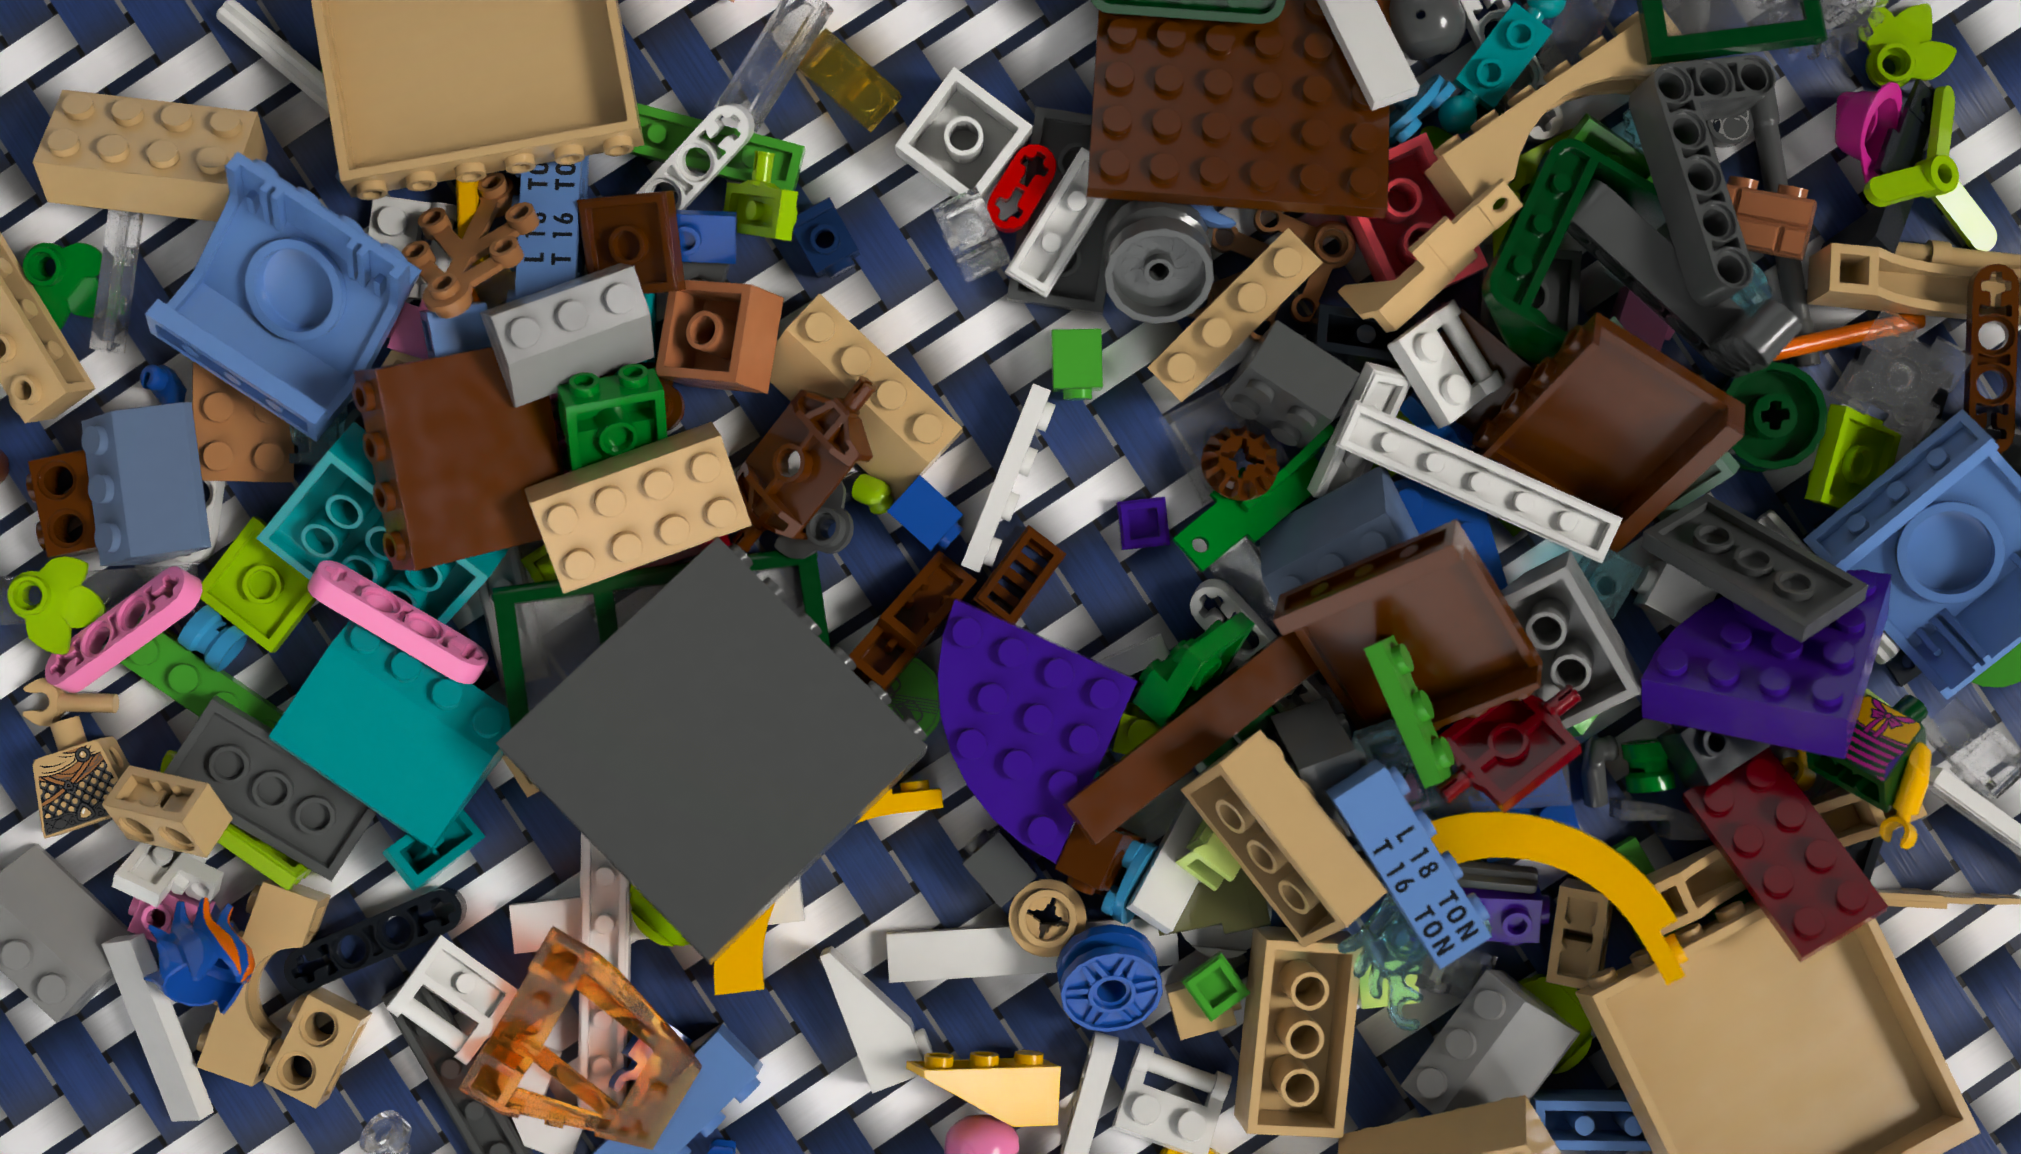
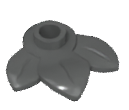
M840 482L804 529L808 539H792L780 535L774 544V547L779 552L791 559H805L817 551L827 554L840 552L849 544L853 536L854 524L851 515L844 509L846 489L843 482ZM836 522L835 532L830 538L828 529L832 523Z

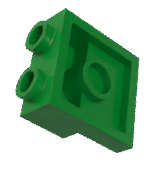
M628 364L619 369L618 375L598 378L595 374L584 372L573 375L569 379L568 384L557 385L560 422L566 439L569 472L667 438L664 388L654 368L647 369L640 364Z
M1240 611L1225 623L1218 619L1196 639L1182 640L1173 648L1165 661L1162 662L1157 658L1145 668L1139 677V681L1143 685L1133 702L1162 727L1220 681L1255 623Z

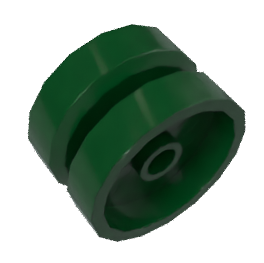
M1771 362L1767 368L1736 379L1725 376L1714 385L1745 404L1744 436L1728 450L1740 465L1738 469L1740 471L1758 473L1797 465L1814 453L1825 435L1828 411L1823 392L1810 375L1794 365ZM1761 412L1765 415V422H1762Z

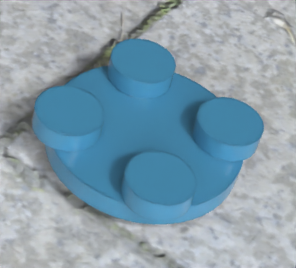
M1436 74L1420 85L1417 96L1394 103L1393 105L1396 109L1389 115V147L1396 141L1402 144L1409 139L1422 125L1417 116L1426 111L1430 106L1434 109L1439 107L1451 96L1456 87L1450 81L1446 82L1440 74Z
M1136 840L1131 842L1122 860V867L1126 868L1127 871L1120 887L1113 885L1107 892L1102 903V912L1110 916L1113 915V919L1122 924L1129 923L1136 914L1128 910L1126 906L1159 846L1151 842L1147 844Z

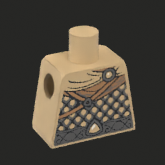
M79 716L50 724L58 752L33 760L32 766L44 839L110 819L111 816L102 806V803L130 765L113 736L88 742Z

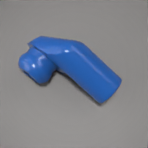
M151 364L142 370L140 374L142 387L150 389L161 405L185 402L187 389L173 369L166 365L157 366Z

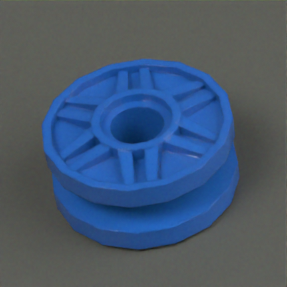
M1113 924L1091 927L1073 936L1061 949L1056 962L1063 1009L1073 1022L1089 1030L1111 1032L1128 1029L1144 1021L1158 1007L1163 994L1155 948L1144 934L1131 927Z

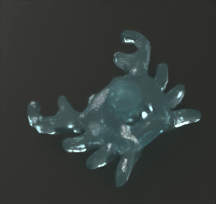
M1387 892L1382 903L1359 931L1337 945L1339 952L1345 954L1356 951L1363 946V950L1355 961L1353 976L1357 978L1363 977L1371 965L1368 982L1370 995L1375 999L1381 998L1383 979L1386 978L1388 981L1387 1010L1389 1019L1398 1028L1412 1031L1417 1030L1421 1023L1415 1018H1404L1402 1007L1408 1001L1421 1002L1423 995L1409 987L1405 982V978L1409 974L1419 975L1422 972V962L1428 954L1389 892ZM1486 920L1483 923L1492 936V927L1489 921Z

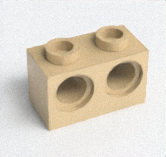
M130 765L102 803V806L127 839L205 858L208 857L233 819L209 783Z
M1567 878L1559 886L1546 982L1579 989L1588 986L1587 978L1603 970L1605 967L1614 905L1601 892L1583 880Z
M323 987L312 991L307 997L300 995L287 1017V1021L292 1023V1026L285 1040L279 1038L266 1057L265 1065L269 1066L270 1069L263 1082L316 1109L329 1099L372 1012ZM318 1012H325L332 1017L335 1025L333 1034H325L319 1030L316 1025V1015ZM295 1056H303L309 1060L312 1066L311 1077H303L296 1072L294 1068Z

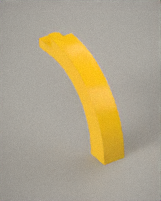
M929 780L900 783L901 792L892 793L891 788L855 824L890 814L943 808L941 788L930 789ZM775 903L714 962L715 995L764 990V939Z
M1501 810L1473 811L1449 815L1431 821L1438 834L1430 839L1440 854L1448 850L1457 864L1485 858L1526 859L1548 864L1585 881L1608 898L1631 923L1667 985L1686 976L1680 964L1689 960L1674 933L1664 937L1661 929L1678 921L1676 915L1645 874L1625 856L1602 840L1579 828L1555 819L1522 812L1507 811L1503 813Z

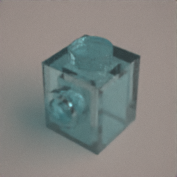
M1610 549L1603 563L1582 556L1578 563L1609 618L1614 619L1643 568Z

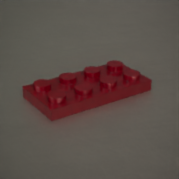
M1769 747L1713 784L1693 787L1683 793L1682 801L1800 963L1886 912L1888 908L1887 903Z

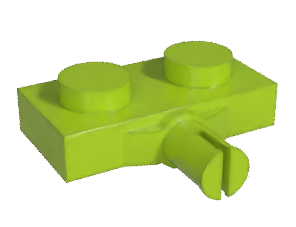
M755 151L752 179L741 184L727 182L723 211L737 212V233L791 241L793 227L797 220L796 204L798 192L779 189L775 184L771 183L775 154Z

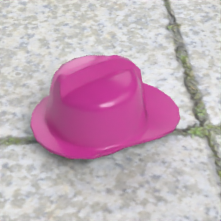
M1888 82L1881 86L1878 91L1844 92L1837 98L1835 143L1842 152L1861 161L1865 184L1873 177L1879 176L1874 171V167L1888 128L1896 130L1902 114V91L1897 83Z

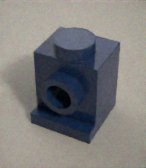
M830 197L797 215L793 233L818 278L828 274L830 279H834L855 266L853 259L860 255L859 249ZM822 232L833 234L835 238L833 245L826 249L820 248L816 244L818 235Z

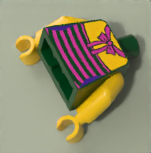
M1870 695L1864 696L1845 759L1796 749L1799 753L1796 758L1787 757L1780 762L1792 778L1795 772L1799 770L1797 777L1793 780L1801 791H1806L1813 786L1816 773L1885 813H1888L1893 807L1897 810L1895 816L1885 819L1880 825L1879 832L1881 838L1889 843L1894 829L1898 826H1903L1904 836L1901 839L1900 847L1909 849L1916 843L1917 830L1910 823L1912 815L1919 814L1926 794L1932 754L1926 746L1925 727L1921 724L1927 717L1928 711L1925 705L1915 696L1904 695L1893 707Z

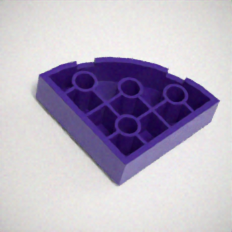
M1863 569L1848 570L1846 573L1868 584L1865 601L1803 642L1785 634L1780 629L1743 609L1724 596L1708 603L1678 625L1655 651L1641 678L1642 718L1845 759L1887 621L1892 574L1870 572Z
M957 598L954 601L942 637L938 668L940 715L950 752L968 788L992 819L1021 844L1056 863L1074 824L1073 818L1062 804L1093 781L1137 680L1132 676Z

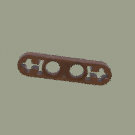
M1992 264L1976 271L1970 278L1967 288L1963 410L1982 428H1985L1987 412L1976 414V405L1985 408L2003 406L2002 414H1991L1992 429L2001 431V438L1994 440L2000 447L1997 451L2001 454L2013 443L2015 435L2020 286L2018 277L2011 268L2006 265ZM1992 274H1996V281L1998 283H2005L2006 289L2004 292L1996 294L1995 309L2005 307L2006 315L1992 313L1979 316V308L1986 309L1991 307V294L1988 291H1982L1981 283L1990 280ZM1987 322L1997 323L2004 330V343L1997 350L1986 349L1979 342V330ZM1986 371L1997 373L2003 380V390L1995 399L1984 398L1977 390L1978 378Z

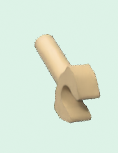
M46 678L34 680L23 688L25 692L44 693L49 698L47 709L24 711L22 714L26 719L38 726H50V724L60 721L61 716L66 712L116 713L119 708L118 694L69 693L51 685L46 681Z

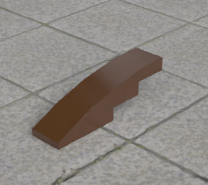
M939 550L884 611L873 629L849 654L857 665L853 672L866 685L872 680L887 692L950 616L955 599L963 600L977 580Z

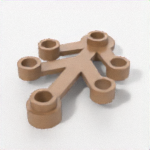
M502 173L488 174L479 181L480 204L462 240L452 230V223L444 209H429L418 218V224L424 236L428 240H435L452 260L446 272H443L435 264L436 257L426 241L412 242L401 252L407 261L422 270L419 276L428 285L422 295L423 302L428 310L435 312L440 318H454L463 314L473 302L472 289L504 269L518 265L524 258V252L516 237L534 231L540 223L531 203L521 202L511 207L513 195H519L513 181ZM505 215L507 223L488 233L495 217ZM491 254L492 257L472 267L473 263Z
M1258 209L1254 215L1253 224L1259 233L1271 235L1279 232L1282 234L1289 228L1323 262L1308 277L1303 294L1295 297L1290 304L1289 311L1293 320L1301 324H1307L1320 305L1319 300L1331 271L1345 266L1353 258L1356 251L1355 235L1347 225L1339 221H1326L1314 227L1285 215L1282 211ZM1265 211L1274 213L1277 217L1276 226L1271 228L1263 226L1260 222V214ZM1235 226L1226 229L1232 234V243L1222 246L1215 239L1216 232L1221 229L1214 228L1211 247L1219 253L1233 251L1255 261L1270 246L1238 232ZM1324 239H1336L1340 246L1338 253L1328 254L1323 249ZM1245 270L1214 282L1206 299L1205 307L1197 309L1188 317L1192 319L1198 318ZM1300 300H1307L1312 304L1313 313L1310 317H1302L1298 314L1296 306ZM1279 307L1266 319L1269 328L1275 322L1274 319ZM1253 331L1248 337L1257 342L1263 335H1257Z

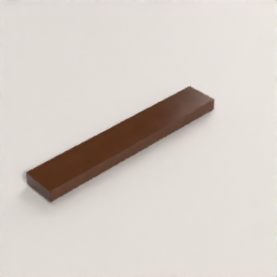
M1294 631L1284 636L1282 634L1278 635L1062 805L1092 845L1098 844L1317 671L1318 667Z

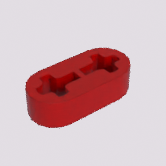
M1029 144L1021 148L990 195L987 203V215L990 223L997 230L1004 233H1014L1021 230L1028 223L1052 184L1056 174V160L1053 153L1047 147L1039 144ZM1037 156L1044 159L1043 169L1047 174L1044 177L1036 174L1028 187L1021 184L1026 173V167L1021 164L1023 160L1034 161ZM1017 190L1023 194L1017 205V210L1022 215L1019 219L1010 216L1006 222L1002 221L999 218L1001 210L996 204L999 200L1005 203L1009 202Z

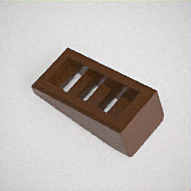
M1028 525L969 604L1016 624L1067 554ZM1025 545L1048 562L1044 568L1021 552ZM1014 561L1036 579L1030 583L1013 570L1010 565ZM1003 578L1023 593V596L1018 599L998 583L999 580ZM989 594L994 596L1011 609L1010 613H1007L987 596Z

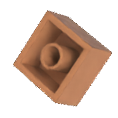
M685 280V290L668 292L655 369L658 377L688 387L768 394L784 298L752 284Z

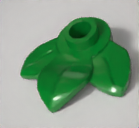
M40 243L28 251L23 260L24 274L34 286L60 331L64 327L70 313L88 318H99L107 315L109 307L108 293L97 276L106 269L109 260L99 249L86 243H75L65 248L55 243ZM49 259H53L56 264V270L52 276H49L45 269Z

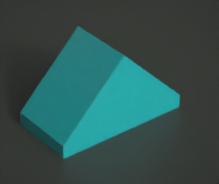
M463 809L432 850L406 834L385 849L382 854L408 886L415 891L429 884L486 836Z

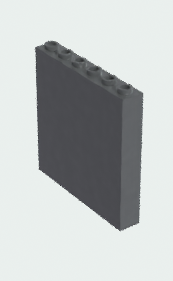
M719 537L707 546L496 743L518 769L710 965L926 755L928 748L923 742L927 737L923 729L907 715L901 720L888 707L892 700L887 693L872 680L866 685L853 672L857 665L851 657L839 646H835L831 650L818 637L822 630L815 621L803 611L796 615L784 603L788 597L779 585L769 577L762 581L749 568L753 565L750 557L737 544L732 543L728 547Z

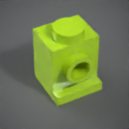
M1128 702L1113 734L1110 748L1114 752L1126 755L1161 726L1147 716L1136 704Z

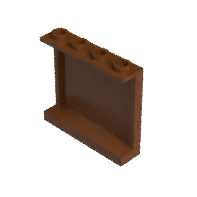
M1596 312L1583 327L1576 325L1571 329L1562 343L1561 350L1552 359L1545 357L1537 365L1530 382L1522 390L1516 388L1508 395L1502 405L1501 412L1492 421L1486 419L1479 425L1473 435L1472 444L1475 446L1474 452L1488 459L1491 457L1508 468L1623 518L1609 547L1610 552L1617 554L1744 436L1745 404Z
M492 346L381 368L354 371L356 383L353 385V398L356 407L362 412L366 431L363 436V448L367 459L373 466L376 481L373 486V498L378 510L382 512L386 531L383 536V547L387 558L392 562L393 569L417 571L543 539L524 488L564 474L550 396L515 408Z
M1457 519L1279 595L1273 622L1282 636L1293 631L1296 633L1361 734L1360 743L1366 756L1375 752H1389L1401 742H1404L1364 651V648L1392 635H1394L1397 644H1404L1410 653L1414 665V671L1410 673L1418 691H1425L1431 701L1434 710V718L1431 721L1436 733L1447 724L1465 717L1468 719L1479 717L1487 712L1489 708L1509 700H1523L1541 687L1543 661Z

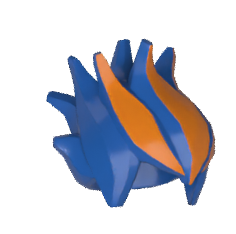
M201 898L196 918L191 924L186 915L185 903L178 901L170 934L153 925L148 926V929L157 940L156 946L159 953L160 971L144 977V980L156 984L160 991L174 1002L190 1007L204 1006L217 1001L220 1013L225 1014L235 1002L244 984L249 983L255 967L252 949L233 929L234 923L229 921L234 907L227 903L213 920L210 915L208 898Z

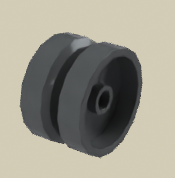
M1133 200L1123 205L1108 221L1102 238L1106 290L1116 308L1134 320L1159 324L1175 322L1194 313L1208 298L1214 282L1208 227L1196 209L1189 204Z

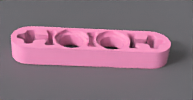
M331 560L320 562L308 582V591L319 602L458 683H475L488 663L489 657L486 651L476 642L339 562Z
M177 566L165 569L71 638V645L67 654L52 653L45 667L46 681L69 693H77L190 613L200 600L202 594L201 580ZM145 610L142 620L136 626L138 618L140 617L141 613ZM109 636V640H108L106 646H105L104 649L101 651L102 646H103V643L105 642V640H106L107 637Z

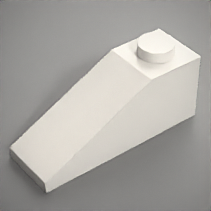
M833 946L823 949L820 955L821 961L872 1094L919 1076L906 1069V1061H924V1054L933 1052L925 1029L916 1030L911 1017Z

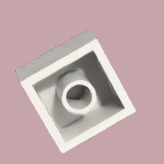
M953 67L895 144V149L899 158L971 212L975 213L1003 176L1017 152L1025 147L1031 139L1033 126Z

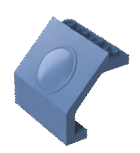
M237 151L225 165L229 187L228 201L190 277L167 304L157 299L145 313L151 334L318 442L353 398V385L356 383L354 371L371 369L422 270L407 261L406 257L392 245L387 243L381 244L364 233L360 225L345 215L339 216L323 206L320 200L307 189L302 187L296 188L279 177L278 173L266 162L260 159L251 161Z
M1963 409L1803 539L1816 556L1845 572L1863 569L1870 572L1892 574L1889 613L1884 630L1946 700L1950 699L2021 643V477L1997 451L2000 447L1994 439Z

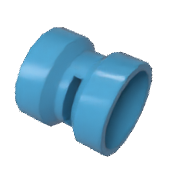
M205 605L187 622L177 641L188 651H198L204 654L205 663L216 672H220L238 656L247 643L249 636L235 625H226V622L222 620V615L209 605Z

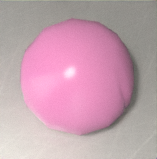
M988 1114L966 1116L956 1122L946 1134L944 1154H1017L1019 1152V1137L1015 1129Z

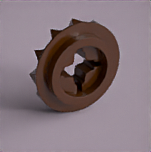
M1246 425L1239 429H1229L1226 426L1219 433L1209 438L1201 455V469L1208 484L1220 495L1239 501L1252 500L1266 493L1273 485L1280 467L1277 466L1276 461L1277 449H1272L1265 440V434L1257 435L1250 432ZM1241 448L1243 453H1245V460L1253 464L1247 465L1239 478V470L1236 469L1237 464L1235 461L1229 460V458H1234Z

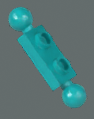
M1527 0V10L1516 2L1511 5L1452 82L1463 93L1451 96L1441 104L1438 119L1444 130L1451 134H1464L1471 130L1470 127L1477 121L1478 112L1476 107L1478 104L1489 112L1495 108L1553 31L1544 25L1542 21L1558 16L1564 10L1567 0Z

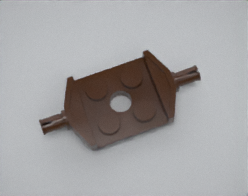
M860 376L844 398L835 397L834 399L814 391L801 389L736 472L735 478L752 526L741 529L732 538L733 542L737 543L743 551L749 552L760 535L767 530L792 539L807 540L805 526L856 462H869L872 459L873 455L861 418L858 416L860 414L859 410L877 390V387L872 385L873 382L868 378ZM794 451H797L801 461L800 468L794 476H791L788 471V459Z

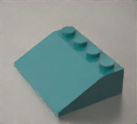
M353 422L256 539L309 580L320 562L327 560L339 562L446 625L491 576L510 548L417 571L393 569L392 562L387 558L383 547V536L386 531L382 512L378 510L373 498V486L376 483L373 466L367 459L363 448V436L366 431Z
M350 620L329 645L268 737L269 740L432 850L502 759V756L505 755L496 743L511 728L508 708L473 684L458 683Z

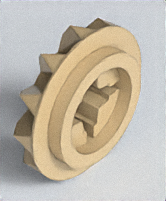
M1038 879L1029 883L1014 897L1010 904L1009 927L1012 936L1025 951L1040 957L1059 956L1061 949L1073 936L1085 931L1087 918L1084 903L1077 891L1061 880ZM1055 898V915L1061 917L1062 921L1068 922V924H1050L1048 930H1045L1043 937H1039L1041 932L1039 928L1040 920L1033 917V914L1027 911L1028 909L1044 911L1047 904H1050L1051 899Z

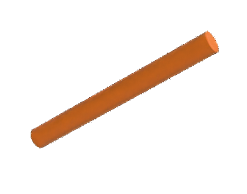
M1901 313L1797 336L1792 339L1772 362L1922 329L1926 323L1925 315Z

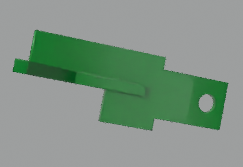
M1330 424L1324 428L1298 455L1277 473L1273 485L1262 496L1252 500L1239 501L1224 497L1215 490L1211 492L1209 496L1214 500L1215 504L1172 539L1173 542L1201 572L1206 570L1245 536L1254 544L1312 495L1307 488L1319 464V461L1314 456L1330 440L1335 429ZM1242 467L1238 472L1239 478L1241 477L1243 471H1245L1244 467ZM1202 539L1205 541L1207 550L1205 552L1196 551L1192 545L1193 540Z

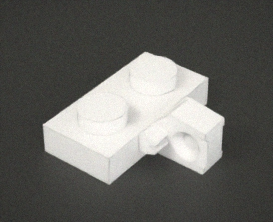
M141 842L115 872L112 887L156 908L170 891L180 895L185 892L187 896L197 900L208 898L210 904L220 891L224 872L205 864L206 860L200 856Z

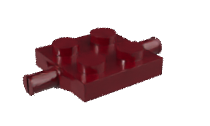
M1567 684L1548 701L1530 695L1520 701L1509 700L1491 707L1479 717L1473 719L1465 717L1458 720L1438 736H1443L1448 741L1458 770L1435 787L1440 797L1444 798L1447 804H1450L1451 801L1472 786L1474 789L1483 792L1503 813L1511 809L1582 753L1581 743L1563 727L1560 716L1581 702L1578 692L1575 689L1573 690L1571 685Z

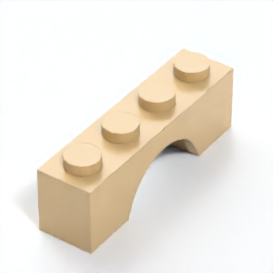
M1287 228L1147 368L1182 403L1323 262Z
M271 879L263 881L261 886L256 885L246 905V912L251 914L245 932L240 931L238 933L253 951L255 959L254 971L249 983L244 984L228 1011L222 1014L219 1011V1007H217L212 1023L208 1022L201 1031L196 1045V1050L201 1052L197 1068L251 1087L266 1077L270 1068L265 1065L266 1057L274 1043L281 1037L282 1031L271 1022L261 1004L259 989L263 970L278 951L289 948H302L315 941L331 895L300 884L294 885L288 891Z

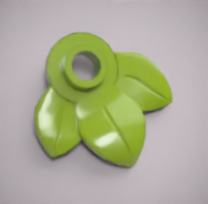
M1926 3L1909 7L1895 17L1884 6L1877 4L1867 15L1862 29V37L1870 52L1866 59V73L1870 81L1877 87L1881 88V86L1888 82L1897 83L1899 87H1902L1911 79L1930 81L1941 75L1954 60L1957 53L1956 48L1943 42L1931 41L1933 22L1930 4ZM1884 59L1893 61L1895 64L1894 74H1889L1884 70L1882 66Z
M57 557L51 559L40 571H27L19 574L13 579L8 588L7 597L9 605L14 613L25 619L29 639L48 652L60 655L67 654L71 645L72 628L87 627L107 612L100 596L92 589L82 585L88 573L89 565L87 562L74 557ZM34 586L38 587L42 593V598L37 604H33L29 599V591Z

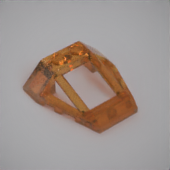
M553 926L527 969L529 970L528 974L494 1033L480 1050L458 1090L502 1115L518 1118L520 1115L545 1120L544 1125L561 1129L564 1125L593 1131L595 1132V1137L653 1150L701 1070L702 1065L689 1046L615 966L594 949ZM576 990L653 1050L621 1106L544 1045ZM534 1062L597 1113L519 1088L518 1086Z

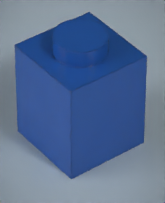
M921 475L887 510L930 551L937 545L946 550L964 530L958 524L964 515Z

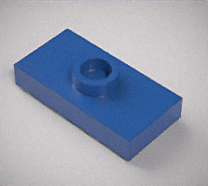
M676 210L682 262L736 264L737 212Z

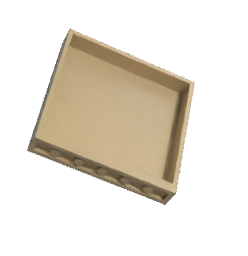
M311 0L340 182L352 198L358 197L362 200H375L385 197L388 194L387 191L403 188L411 191H425L436 187L437 182L457 179L460 182H476L484 179L487 173L504 170L513 174L526 173L535 169L537 164L554 161L560 165H571L583 161L585 156L605 153L608 156H621L632 152L634 147L645 145L618 0Z
M1754 899L1746 904H1743L1742 901H1736L1715 911L1714 914L1717 919L1703 926L1700 923L1690 924L1674 932L1689 959L1680 964L1686 975L1685 977L1667 985L1645 947L1629 957L1632 963L1617 971L1614 967H1609L1592 974L1587 978L1589 985L1575 992L1653 1154H1943L1981 1133L1876 918L1800 963Z

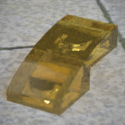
M824 28L793 63L800 73L829 95L838 107L870 133L903 97L884 77L827 28Z

